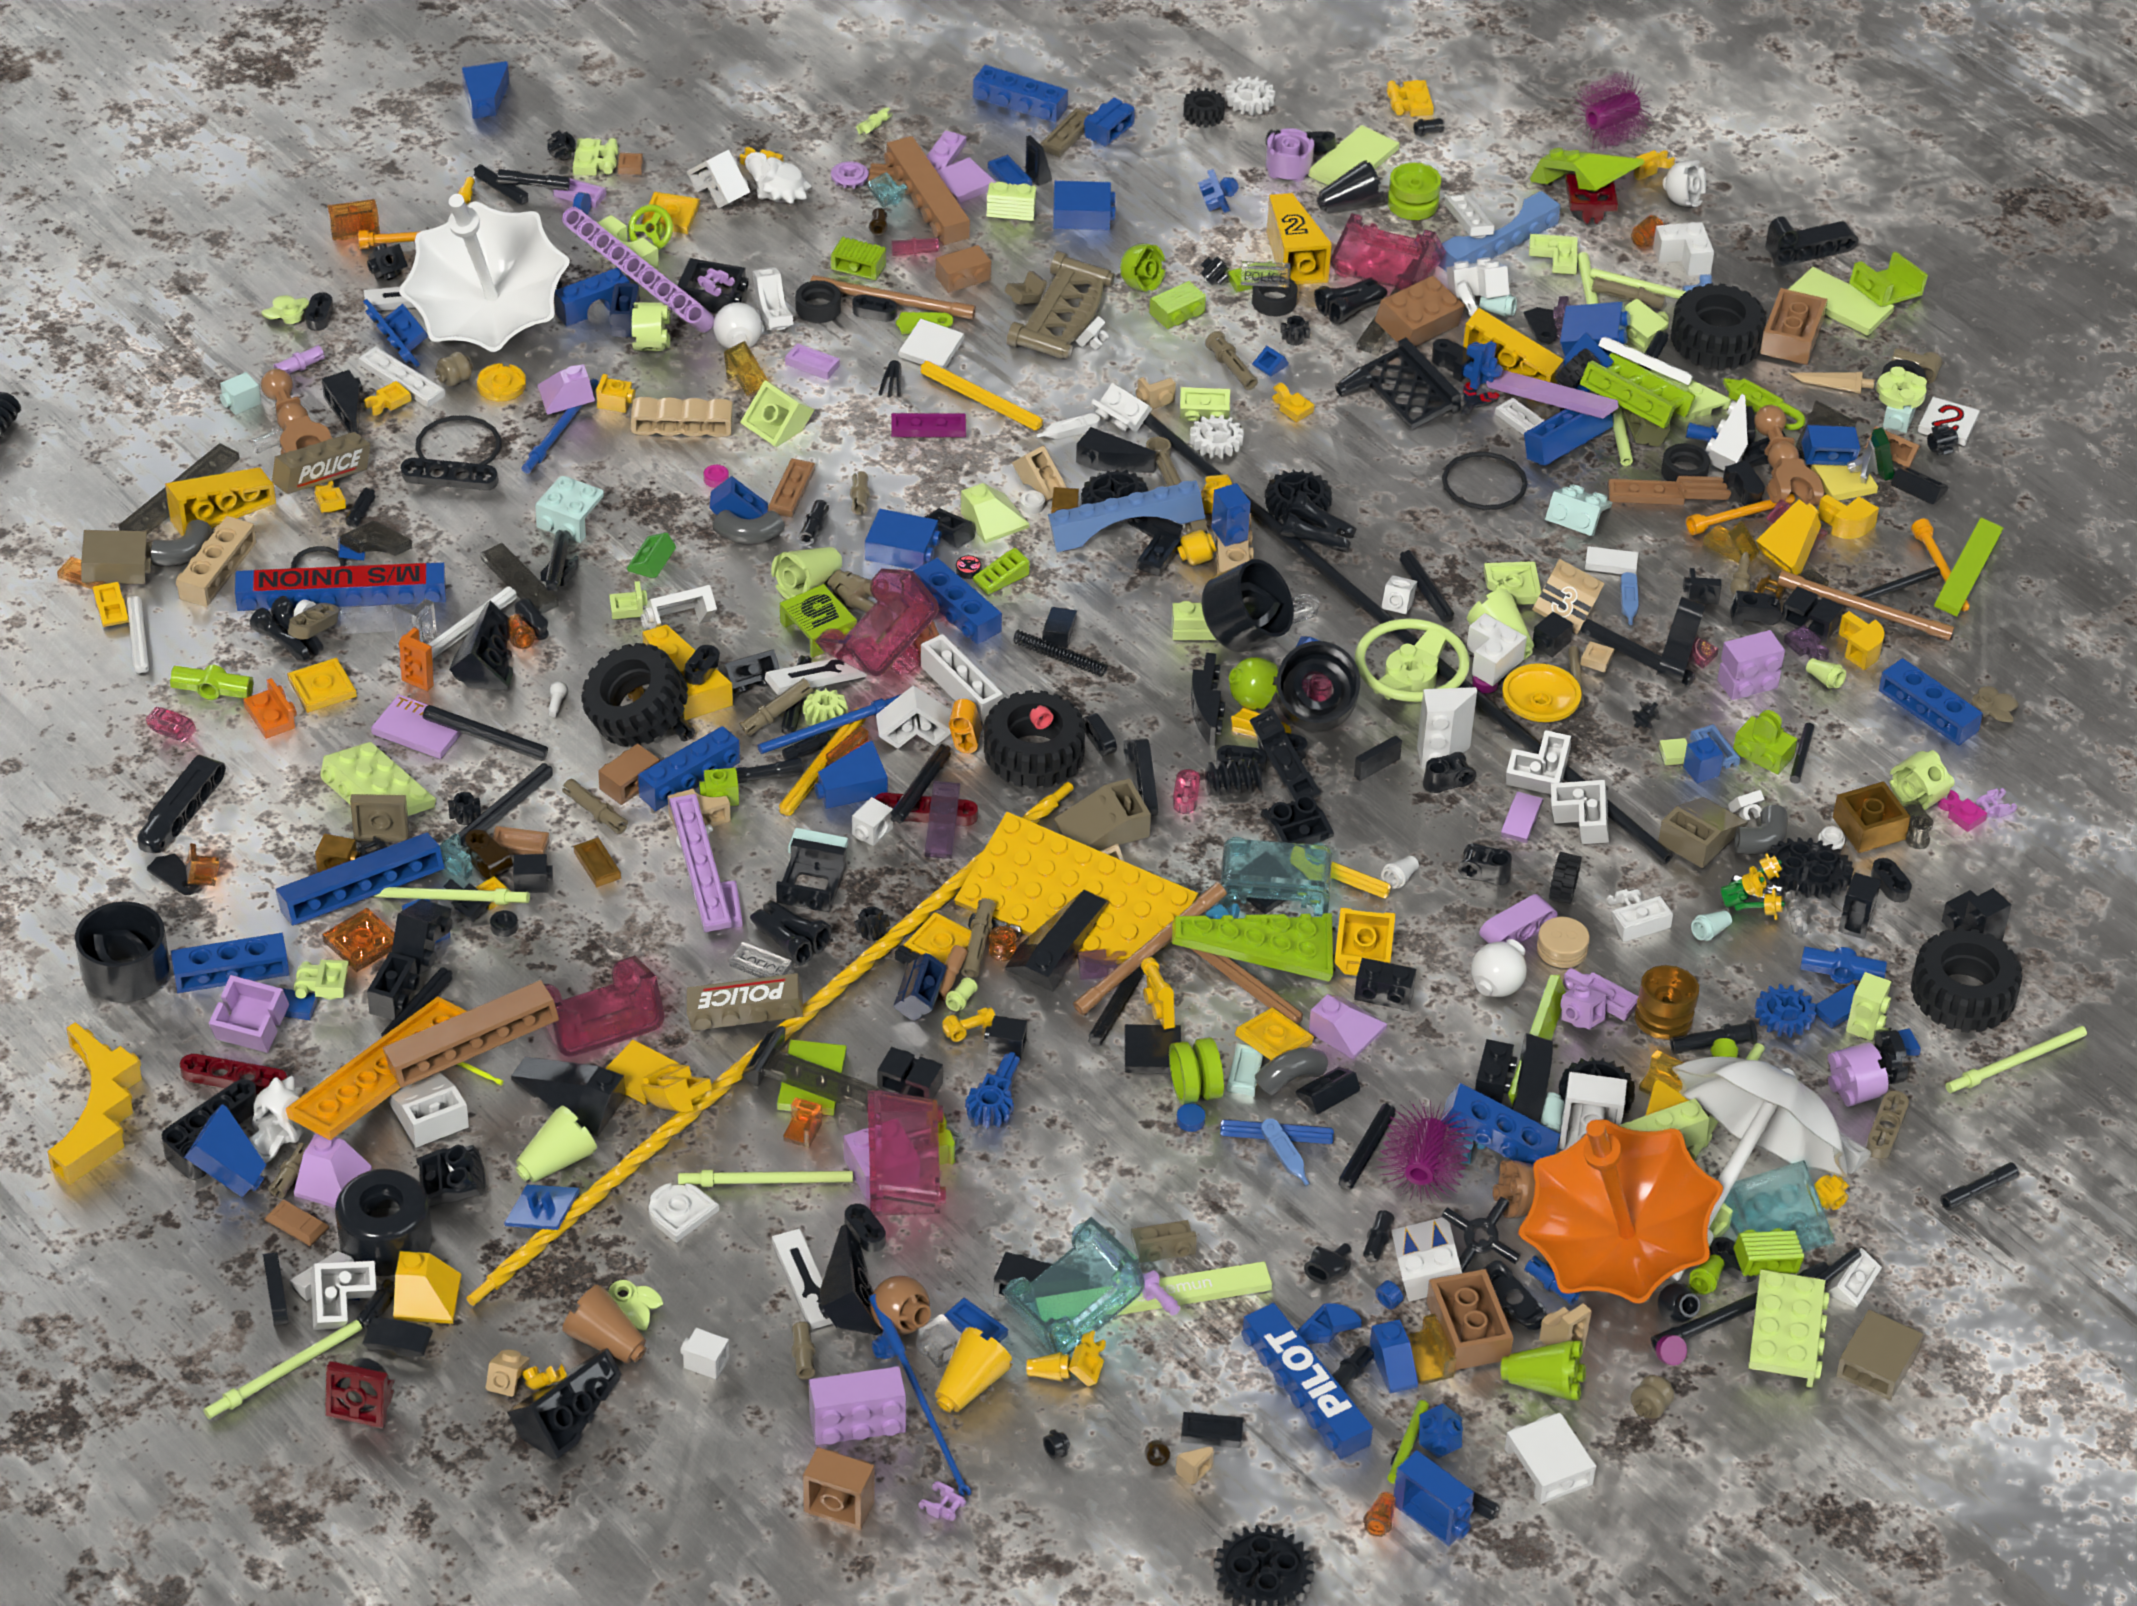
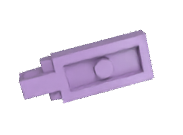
M1570 967L1564 974L1563 985L1569 990L1578 985H1585L1590 987L1591 990L1606 994L1605 1011L1623 1021H1626L1637 1006V998L1639 996L1594 972L1590 975L1582 974Z

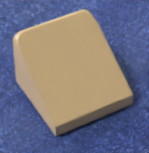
M1209 1446L1179 1454L1176 1461V1473L1191 1485L1196 1484L1213 1468L1214 1449Z

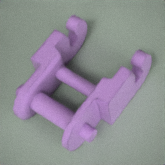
M712 268L707 270L705 277L699 276L697 278L698 283L705 288V291L714 296L721 295V289L719 287L716 289L715 283H724L728 286H732L735 283L734 278L731 277L729 279L726 272L722 270L716 271Z
M1997 788L1989 790L1986 795H1982L1976 800L1978 806L1984 807L1987 817H2003L2014 813L2017 809L2015 803L2010 808L2009 804H1998L1996 800L2001 799L2005 795L2006 791L2004 788L2000 789V793Z
M939 1481L934 1482L932 1489L934 1491L940 1489V1494L944 1497L940 1504H933L922 1499L918 1504L919 1508L923 1510L926 1507L927 1513L937 1519L942 1516L950 1521L955 1520L956 1515L954 1512L958 1507H964L966 1501L962 1496L955 1494L953 1488ZM947 1501L952 1503L949 1509L944 1507Z

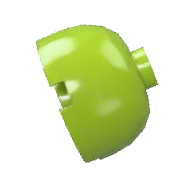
M1136 244L1128 248L1120 262V273L1123 281L1134 290L1148 292L1149 289L1151 291L1156 290L1165 275V269H1162V261H1165L1162 250L1157 245Z
M1258 657L1242 660L1229 674V686L1232 697L1241 706L1250 710L1264 709L1276 692V686L1273 685L1274 677H1277L1278 674L1277 665L1270 660Z

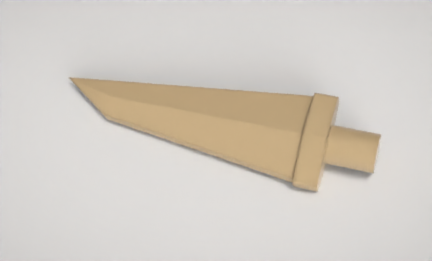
M1863 372L1789 373L1802 383L1861 394V388H1874V379L1862 378Z

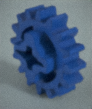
M1779 984L1776 990L1769 986L1767 992L1761 991L1760 997L1756 1000L1755 1018H1760V1026H1768V1033L1775 1030L1779 1037L1782 1033H1787L1788 1037L1792 1038L1793 1032L1801 1036L1804 1029L1809 1031L1812 1023L1815 1021L1816 1004L1811 1003V995L1803 996V989L1794 991L1793 985H1790L1788 989H1784V986Z

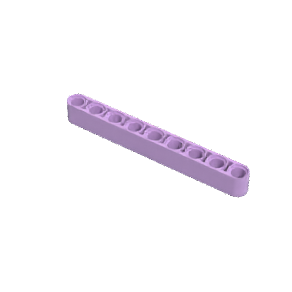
M570 207L563 213L562 222L566 227L658 300L668 305V308L696 330L707 332L713 327L714 316L707 309L579 208Z

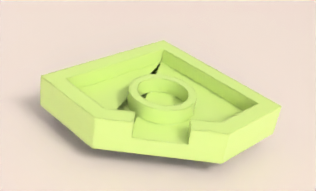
M1535 561L1484 563L1483 571L1488 589L1491 591L1507 589L1511 593L1516 605L1536 603L1541 593Z

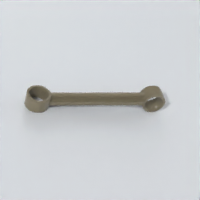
M1163 437L1150 438L1146 442V448L1154 451L1162 450L1157 451L1156 464L1167 486L1181 483L1182 481L1170 459V441ZM1205 519L1185 523L1187 534L1199 529L1204 530L1207 534Z

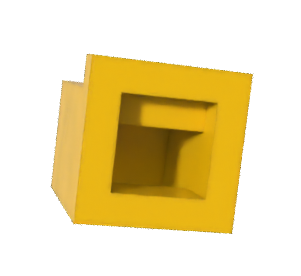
M603 374L596 389L597 408L626 413L636 395L635 389H632V382L609 379L608 374Z
M1228 474L1207 476L1205 478L1207 484L1201 491L1204 514H1212L1214 490L1232 485Z

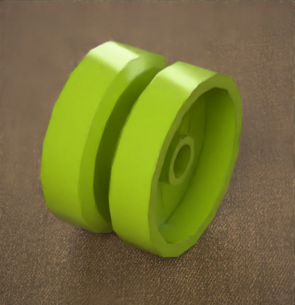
M1415 162L1404 163L1395 167L1390 173L1388 207L1391 212L1407 220H1422L1433 216L1439 207L1441 188L1439 172L1429 165Z
M1212 1037L1196 1039L1193 1047L1186 1041L1171 1043L1169 1047V1065L1174 1091L1179 1103L1182 1105L1197 1103L1200 1094L1207 1101L1222 1098L1224 1093L1223 1069L1214 1039Z

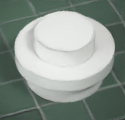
M1828 826L1818 835V841L1823 840L1824 846L1833 844V850L1842 849L1845 844L1843 832L1837 827Z

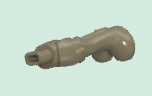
M837 570L827 582L832 591L846 602V606L857 608L867 613L871 617L872 628L880 635H886L893 628L894 617L892 613L901 617L907 614L911 607V599L907 594L879 588L873 584L872 580L855 575L850 571L843 572L842 570ZM871 596L880 601L881 603H883L886 607L880 606L868 600V598Z

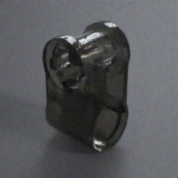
M1918 800L1901 803L1911 817L1905 839L1907 845L1914 849L1927 848L1930 844L1929 831L1933 828L1934 823L1932 818L1922 808Z

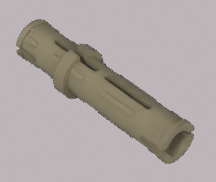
M1596 276L1591 289L1592 292L1602 293L1630 302L1639 299L1645 305L1659 310L1662 309L1665 299L1664 294L1645 290V287H1632Z
M803 677L798 683L767 705L759 706L756 713L739 723L745 734L750 737L766 724L771 725L774 722L773 719L809 693H812L813 689L809 687V682Z
M569 779L564 783L563 787L565 788H562V792L589 811L597 822L606 824L616 834H621L626 830L628 820L617 814L613 806L599 800L574 779Z
M982 898L978 901L976 916L970 925L972 931L967 947L968 954L961 970L962 975L968 978L979 976L987 936L991 933L993 927L991 921L996 903L987 898Z

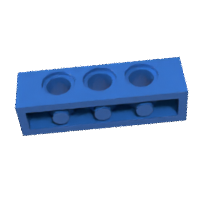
M935 558L913 570L912 587L915 593L922 595L933 609L938 610L946 617L949 623L954 624L960 629L965 637L970 638L978 645L1002 632V612L939 558Z
M1904 658L1882 672L1879 692L1956 745H1961L1979 732L1983 712Z
M283 933L170 950L177 994L226 986L230 975L251 981L289 976Z
M1459 1083L1447 1097L1445 1110H1443L1442 1114L1444 1117L1441 1121L1443 1122L1445 1118L1447 1120L1454 1114L1456 1116L1444 1124L1448 1125L1456 1121L1458 1123L1449 1126V1128L1473 1127L1456 1132L1463 1133L1462 1135H1474L1466 1137L1513 1161L1534 1165L1538 1159L1555 1154L1560 1138L1559 1133L1462 1083Z

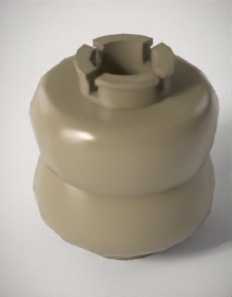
M454 352L449 357L440 358L435 369L436 376H440L437 379L449 387L469 380L471 370H473V364L469 363L471 361L470 358L464 356L461 352Z
M1657 1375L1644 1377L1640 1385L1631 1393V1403L1634 1411L1639 1416L1649 1419L1661 1417L1665 1409L1674 1400V1391L1671 1383L1666 1378Z

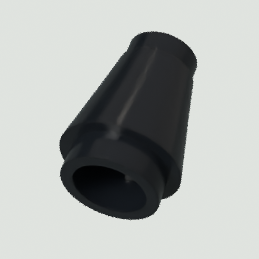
M1357 367L1336 383L1335 389L1340 397L1368 390L1369 386L1373 384V379L1367 368Z

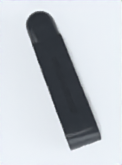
M200 754L197 755L152 809L148 821L138 833V848L147 853L163 852L172 840L181 833L221 783L226 771L225 763Z

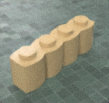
M650 397L635 398L632 403L631 432L637 435L658 433L664 436L684 434L696 437L707 434L713 437H726L731 435L732 401L726 399L706 401L699 398H689L683 401L677 398H662L659 400Z

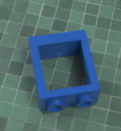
M1416 1450L1397 1468L1392 1505L1447 1546H1450L1457 1539H1463L1471 1528L1469 1522L1474 1508L1472 1506L1474 1492Z

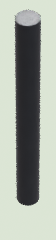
M1934 566L1854 595L1871 600L1939 576L1940 569L1938 566Z

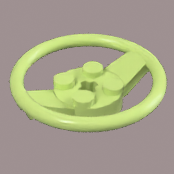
M1397 619L1382 623L1368 631L1361 638L1355 651V663L1360 677L1374 690V693L1378 695L1380 693L1388 700L1395 699L1406 702H1422L1423 689H1434L1437 679L1438 660L1447 641L1457 652L1459 668L1455 676L1448 683L1435 689L1458 688L1468 674L1470 659L1465 645L1453 632L1439 624L1421 619ZM1400 629L1426 631L1415 645L1404 644L1399 650L1389 655L1386 660L1385 676L1377 680L1370 673L1365 663V654L1369 645L1376 638L1385 633Z

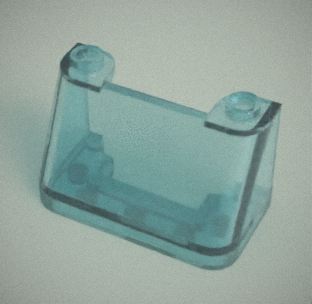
M1232 837L1223 844L1220 884L1226 890L1227 895L1219 901V904L1223 905L1224 908H1229L1234 901L1241 899V903L1246 904L1247 897L1301 901V908H1306L1309 905L1314 909V916H1322L1323 913H1328L1332 851L1321 843L1309 845L1246 840L1241 837Z
M1090 1217L1084 1223H1080L1074 1228L1071 1239L1073 1248L1030 1283L1025 1277L1011 1280L1002 1291L1006 1301L1052 1354L1062 1352L1063 1355H1070L1074 1352L1077 1345L1082 1344L1081 1338L1084 1333L1092 1330L1096 1333L1141 1294L1145 1286L1138 1258L1093 1217Z

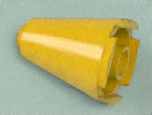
M968 1327L961 1333L935 1392V1396L938 1399L936 1403L946 1412H959L1013 1366V1363H1010L1012 1357L1008 1351L994 1338L990 1337L987 1341L980 1337L983 1331Z

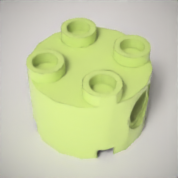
M634 302L632 337H636V343L632 342L633 350L664 351L665 348H670V334H668L666 324H671V310H668V305H665V303Z
M1933 750L1929 752H1916L1890 771V775L1893 774V779L1889 781L1893 794L1901 805L1905 808L1909 806L1915 808L1912 811L1916 813L1924 812L1945 798L1950 793V788L1955 784L1954 778L1942 764L1939 754Z

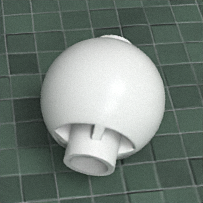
M736 302L730 303L719 310L714 319L713 330L717 341L723 347L731 351H744L754 346L759 340L762 332V322L755 309L745 303Z
M1508 939L1506 943L1492 942L1483 946L1475 954L1471 964V975L1477 990L1481 994L1492 997H1505L1515 993L1522 986L1526 978L1527 965L1523 957L1526 951L1519 942L1513 939Z

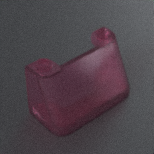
M1351 213L1332 253L1330 264L1335 270L1334 272L1340 277L1347 278L1349 276L1362 280L1372 277L1379 284L1403 290L1425 280L1443 260L1446 251L1436 232L1424 230L1423 235L1417 234L1416 238L1381 231L1374 223L1368 226L1362 222V215Z
M881 568L870 583V592L877 600L875 605L846 636L838 629L830 628L825 630L815 640L818 646L828 655L867 675H883L938 614L939 605L936 598L911 570Z
M635 955L618 961L612 969L613 984L562 1000L559 990L554 985L544 984L554 1000L559 1018L558 1021L546 1025V1028L555 1046L564 1056H578L655 1031L661 1027L664 1022V1010L657 977Z
M868 1090L867 1117L871 1212L875 1216L940 1214V1204H946V1186L940 1187L938 1123H943V1105H937L936 1099L882 1090Z

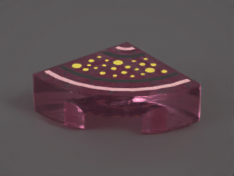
M1697 637L1692 647L1695 663L1704 668L1718 655L1719 649Z

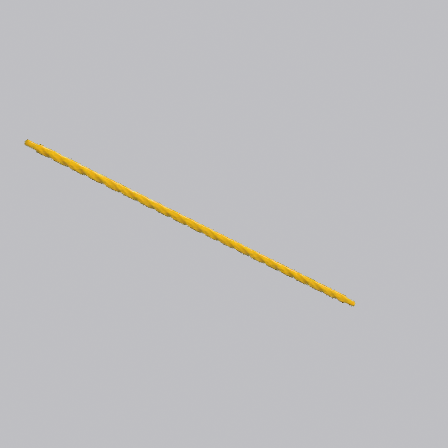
M1070 782L1064 783L1053 794L1039 801L1022 818L1038 824L1041 818L1055 810L1059 806L1058 803L1073 791V785ZM983 850L965 867L947 880L937 891L919 904L910 914L891 928L881 939L863 952L853 963L835 976L825 987L803 1004V1017L786 1019L777 1027H785V1042L793 1032L801 1029L815 1017L822 1007L830 1004L844 992L850 983L865 974L879 958L887 955L904 939L905 935L916 930L931 916L933 911L941 908L953 898L964 884ZM761 1041L738 1062L734 1063L711 1084L712 1090L702 1094L703 1097L692 1102L694 1111L678 1112L648 1139L630 1152L618 1165L595 1182L588 1191L580 1195L572 1204L558 1230H539L525 1245L517 1249L492 1273L487 1275V1280L466 1297L469 1304L475 1306L493 1289L498 1290L514 1276L518 1269L527 1265L540 1254L549 1242L561 1236L582 1214L591 1210L605 1198L613 1187L618 1186L634 1173L643 1161L655 1155L671 1140L673 1135L681 1132L701 1114L703 1109L714 1104L728 1092L734 1083L743 1079L742 1072Z

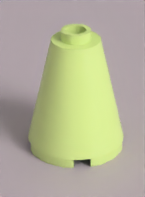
M833 547L787 551L774 558L771 574L772 577L776 576L778 584L775 586L778 592L785 599H790L825 583L837 570L841 569L842 557Z
M1504 588L1487 594L1488 600L1483 604L1478 601L1469 611L1467 621L1471 625L1486 613L1527 637L1524 660L1527 659L1533 652L1534 643L1511 593Z
M563 1105L554 1111L516 1159L518 1166L515 1170L525 1182L530 1180L534 1183L592 1155L597 1149V1145L586 1127L581 1128L576 1122L578 1118Z

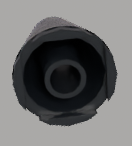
M1364 160L1320 190L1319 197L1316 200L1321 211L1325 210L1326 213L1381 205L1384 203L1385 198L1384 192L1378 191V185L1381 183L1373 165Z

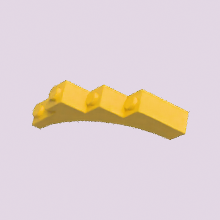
M76 1022L66 1028L69 1046L82 1059L91 1075V1090L86 1107L77 1123L62 1140L47 1151L51 1171L69 1186L124 1148L122 1137L124 1132L119 1123L133 1114L132 1095L128 1089L142 1080L141 1062L134 1053L127 1052L121 1046L112 1051L107 1044H101L95 1039L89 1029H83Z

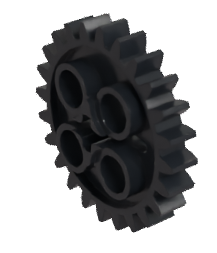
M1798 837L1797 842L1787 838V843L1779 841L1778 846L1772 845L1771 850L1767 851L1770 858L1775 856L1777 860L1781 861L1780 866L1782 868L1778 872L1780 877H1774L1769 881H1776V887L1785 886L1784 892L1793 890L1795 891V896L1804 893L1806 898H1809L1810 895H1815L1817 899H1820L1821 894L1831 898V893L1840 895V890L1846 891L1853 876V862L1848 861V855H1841V849L1833 850V844L1824 846L1823 840L1814 843L1812 838H1809L1807 842L1803 841L1800 837Z
M1255 1525L1254 1532L1250 1533L1244 1527L1242 1536L1233 1532L1231 1541L1224 1539L1223 1547L1217 1549L1213 1565V1579L1217 1581V1591L1224 1590V1600L1233 1597L1232 1606H1239L1240 1604L1244 1606H1296L1297 1600L1305 1601V1593H1310L1311 1583L1314 1580V1561L1310 1560V1550L1303 1551V1541L1294 1544L1295 1534L1284 1537L1283 1528L1278 1530L1277 1533H1272V1527L1268 1525L1266 1531L1261 1532L1260 1527Z

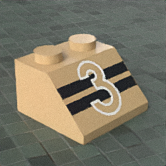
M1559 559L1532 610L1544 617H1547L1551 612L1559 614L1574 623L1572 632L1578 634L1605 583Z

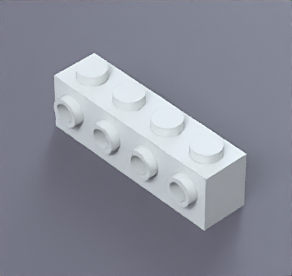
M943 634L921 644V667L955 701L958 699L972 701L977 707L983 727L990 709L995 704L998 705V702L1003 699V693Z

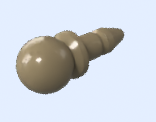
M1748 552L1742 554L1739 560L1738 571L1733 573L1730 591L1734 595L1736 590L1750 591L1749 581L1751 576L1748 574L1750 562Z

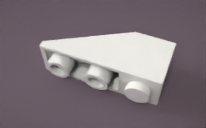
M1741 394L1737 402L1732 401L1726 413L1729 415L1727 421L1721 420L1716 430V433H1719L1716 439L1711 438L1705 450L1709 452L1710 464L1722 470H1725V466L1739 463L1748 444L1745 395Z

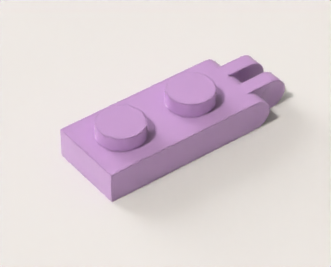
M944 131L927 155L936 171L954 162L966 145V136Z

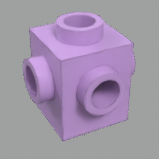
M1585 985L1575 986L1562 995L1560 1003L1562 1020L1572 1023L1573 1026L1578 1028L1591 1029L1605 1020L1606 994L1591 990L1590 987Z

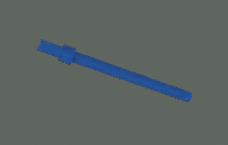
M594 378L590 380L592 392L595 391L599 384L598 380ZM583 405L567 409L542 442L530 451L529 458L521 467L524 473H530L536 464L543 461L547 455V450Z
M900 695L886 700L881 698L872 701L869 706L758 744V750L760 754H764L866 717L876 716L877 713Z

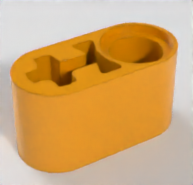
M958 699L953 704L949 728L955 748L962 753L969 754L975 752L978 748L982 725L976 705L968 699Z

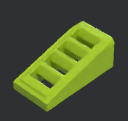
M1013 548L973 576V582L989 595L1028 576L1029 560L1019 550Z

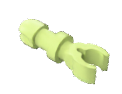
M882 108L877 114L870 115L868 120L856 125L859 135L863 132L866 134L871 132L874 128L879 127L882 121L889 119L892 116V113L887 114L890 108Z

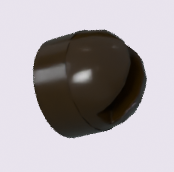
M1156 1439L1146 1444L1144 1455L1152 1466L1158 1467L1167 1463L1170 1458V1450L1164 1442ZM1154 1448H1157V1451L1160 1455L1156 1458L1153 1454Z

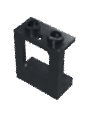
M793 838L790 845L791 858L783 880L776 883V902L830 913L846 869V847ZM799 875L818 877L829 881L826 890L796 885L795 882Z

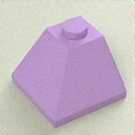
M584 364L570 366L538 384L547 415L595 401Z
M1327 994L1310 1012L1309 1033L1353 1060L1387 1028V1023L1340 996Z
M315 1133L303 1154L294 1196L335 1208L338 1194L342 1188L356 1176L371 1171L372 1166L343 1139L334 1137L332 1140H328Z

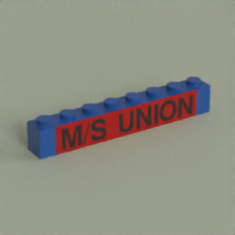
M442 562L236 571L235 598L237 611H251L260 608L271 610L274 601L281 596H287L293 602L294 609L304 599L312 601L316 605L319 603H329L337 607L446 602L445 565Z

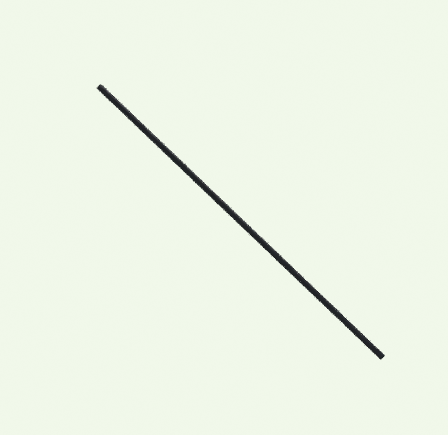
M1151 413L1148 414L1143 423L1159 437L1168 439L1171 447L1206 477L1223 475ZM1245 493L1251 502L1250 513L1253 517L1380 624L1395 620L1302 540L1281 535L1282 524ZM1407 629L1390 632L1403 644L1415 645L1419 641ZM1439 658L1437 672L1449 682L1457 671L1443 659ZM1465 679L1458 688H1473L1475 686ZM1477 689L1476 705L1532 753L1539 754L1541 742ZM1566 764L1563 776L1566 782L1586 781ZM1608 800V817L1663 864H1667L1672 859L1673 854Z

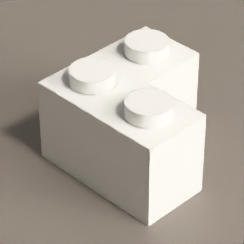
M729 149L686 171L697 193L708 188L718 208L750 192L748 182L739 171L737 161L731 155Z
M1702 222L1656 226L1653 250L1659 263L1682 261L1687 276L1711 274L1714 250Z
M1479 258L1477 263L1469 264L1468 261L1454 262V266L1447 267L1448 289L1457 298H1461L1457 289V283L1463 280L1468 284L1473 296L1480 295L1485 298L1510 295L1507 266L1500 264L1498 260L1491 261V258Z
M1484 613L1469 626L1466 649L1474 653L1472 675L1494 686L1524 660L1527 637Z
M914 685L876 714L879 737L897 749L916 734L934 746L951 734L949 728L951 710Z
M1545 730L1539 754L1512 749L1506 772V785L1551 794V783H1562L1571 748V736Z
M1605 780L1551 783V804L1554 824L1579 822L1582 844L1608 843V800Z
M374 1261L314 1263L310 1270L313 1330L341 1329L348 1322L347 1299L372 1298L376 1291Z

